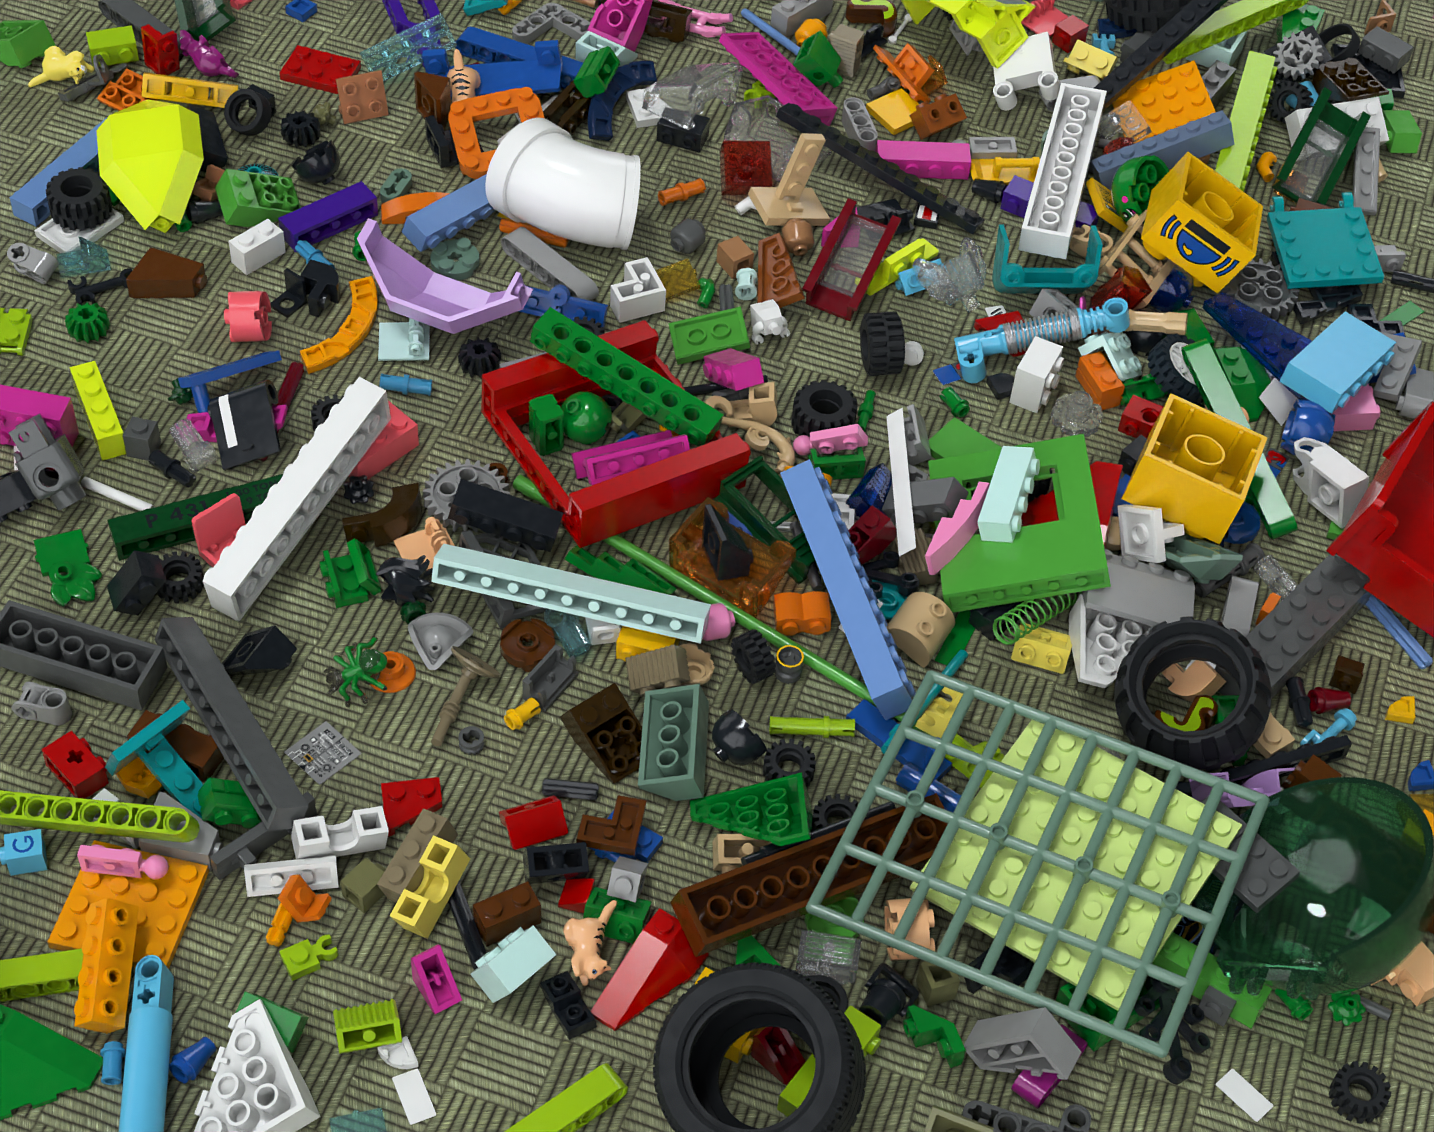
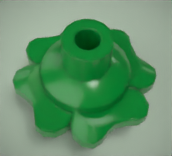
M1345 989L1342 993L1332 994V1002L1328 1004V1008L1333 1014L1334 1021L1340 1022L1342 1020L1344 1026L1362 1021L1361 1014L1366 1009L1361 1004L1358 994L1352 995L1348 989Z

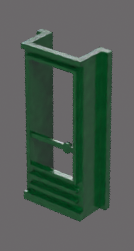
M760 455L721 481L720 492L715 497V501L743 523L752 533L754 541L799 585L807 579L809 566L816 562L804 531L789 541L776 528L793 515L797 516V513L783 479ZM753 474L791 510V512L773 524L735 487Z

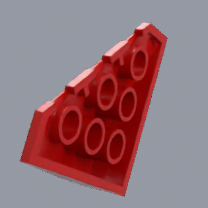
M1096 461L1090 465L1103 544L1106 549L1123 465ZM1054 490L1045 496L1042 494L1028 503L1026 513H1022L1021 527L1059 520Z

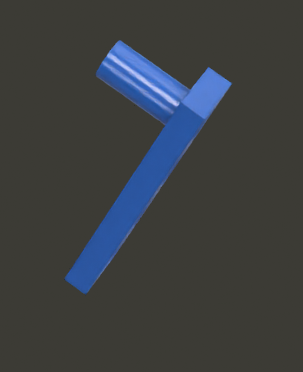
M280 351L263 352L178 378L180 388L191 387L197 412H208L207 407L210 402V396L206 383L282 360Z
M865 699L846 716V719H855V729L880 748L888 740L890 731L898 724L891 718L885 720L878 708ZM906 739L895 759L903 765L910 761L925 771L935 749ZM944 758L934 778L938 782L951 770L952 763Z

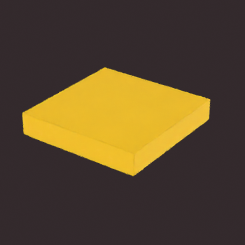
M900 88L867 103L866 109L891 134L896 135L914 126L909 115L916 111L915 107L919 103Z

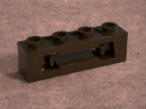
M601 0V3L604 4L607 0ZM653 0L648 15L651 17L647 19L644 32L651 37L661 36L668 38L671 42H684L689 35L693 10ZM662 16L667 17L666 19H664V21L659 20L662 18Z
M573 80L543 111L544 118H548L549 121L566 130L570 135H573L581 123L586 122L588 119L592 96L588 98L583 97Z

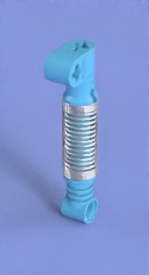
M1111 298L1102 305V309H1099L1098 306L1095 307L1096 310L1093 311V308H1089V312H1087L1086 309L1083 310L1080 307L1072 308V310H1068L1069 317L1065 310L1064 314L1060 311V315L1056 312V316L1051 313V317H1049V314L1046 315L1047 318L1042 315V319L1038 316V320H1036V317L1033 318L1034 321L1029 318V322H1027V319L1024 320L1025 323L1020 320V324L1016 321L1015 325L1014 322H1011V326L1009 322L1008 324L1003 323L997 329L956 337L954 341L962 377L968 383L982 381L987 372L984 357L999 353L1004 355L1017 354L1018 349L1019 352H1022V348L1026 351L1035 336L1055 344L1058 341L1061 344L1062 341L1065 343L1066 339L1070 342L1071 339L1074 341L1086 338L1088 334H1091V330L1094 333L1097 332V329L1104 331V327L1110 332H1123L1130 325L1128 303L1122 298ZM974 359V363H969V360Z

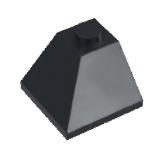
M711 504L705 505L701 545L717 580L749 576L750 564H753L754 561L751 548H747L739 533Z
M274 625L246 633L221 664L224 665L229 676L268 673L275 670L282 671L291 664V657L297 648Z

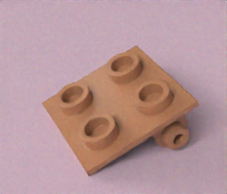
M381 70L336 79L340 101L338 108L340 115L342 114L344 124L389 115Z

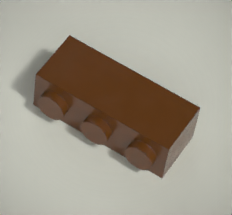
M145 710L128 733V740L163 714H155ZM187 724L179 725L164 737L203 783L213 775L224 759L211 734L205 735L195 731ZM157 744L156 746H154L151 750H149V751L146 750L145 752L148 754V753H149L150 751H152L155 747H157L158 744Z

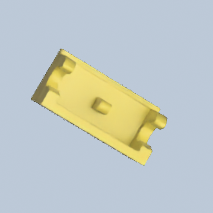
M946 687L942 691L950 695L952 701L949 702L937 696L915 725L918 729L938 738L942 737L963 695Z

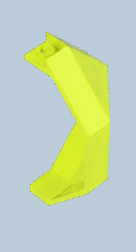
M147 99L109 115L96 130L100 177L144 230L150 226L166 233L174 223L180 225L204 160L199 114L179 104Z

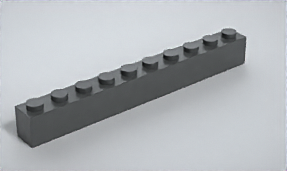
M193 617L162 618L154 640L158 646L164 648L168 664L268 831L292 829L294 820L304 819L309 807L307 800L296 786L294 779L288 773L281 758H279L272 747L270 740L261 729L259 722L255 719L246 701L240 695L235 683L232 682L224 665L221 664Z

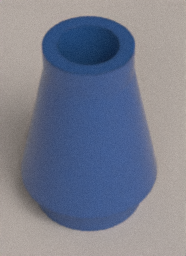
M203 1037L197 1043L174 1055L172 1062L169 1064V1070L172 1075L182 1083L195 1080L211 1055L216 1052L215 1044L209 1038Z

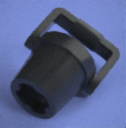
M881 963L864 985L868 990L859 1011L880 1024L882 1029L897 1014L903 1017L907 1013L908 1006H912L919 996V992L896 970H893L886 963ZM879 973H882L888 979H876ZM904 993H906L910 997L908 1002H906V996Z

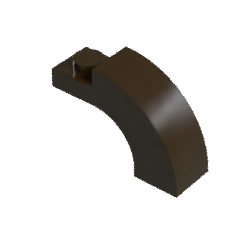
M419 483L392 487L393 495L390 502L376 512L342 518L346 541L349 542L354 538L361 543L374 540L375 547L394 542V540L406 535L421 517L423 505Z

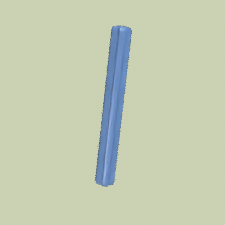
M1371 595L1365 604L1418 668L1425 669L1433 663L1430 655L1381 600Z

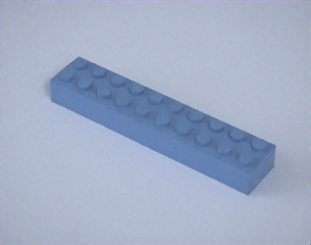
M809 459L780 474L871 699L884 719L888 720L907 711L916 691L911 680L908 679L905 664L901 656L899 657L896 650L898 648L894 638L887 629V621L877 605L879 602L873 589L870 588L867 573L860 564L859 554L854 544H852L849 530L840 516L842 513L837 502L833 499L832 489L820 467L814 468Z

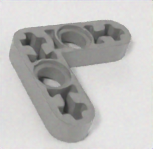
M546 3L514 25L512 39L528 44L551 27H554L578 41L588 31L590 22L557 3ZM539 22V23H542V24H540V25H535V24H532V23ZM564 22H573V24H565Z

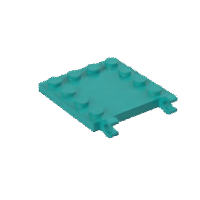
M1342 192L1343 201H1339V208L1284 212L1283 197H1272L1273 205H1270V212H1268L1266 220L1288 289L1383 282L1384 274L1361 207H1354L1352 192Z

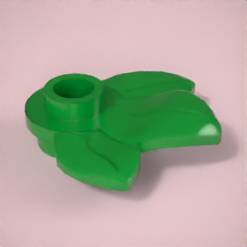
M57 562L49 570V579L52 583L51 596L62 607L67 605L71 598L93 602L95 599L93 582L99 580L102 574L96 567L90 564L80 563L72 565L68 562ZM58 572H66L68 574L62 576Z

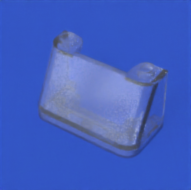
M734 62L688 65L646 87L643 92L644 101L642 108L684 129L690 130L695 126V122H692L693 117L696 113H703L704 105L707 101L717 97L722 100V104L728 107L735 104L743 68Z

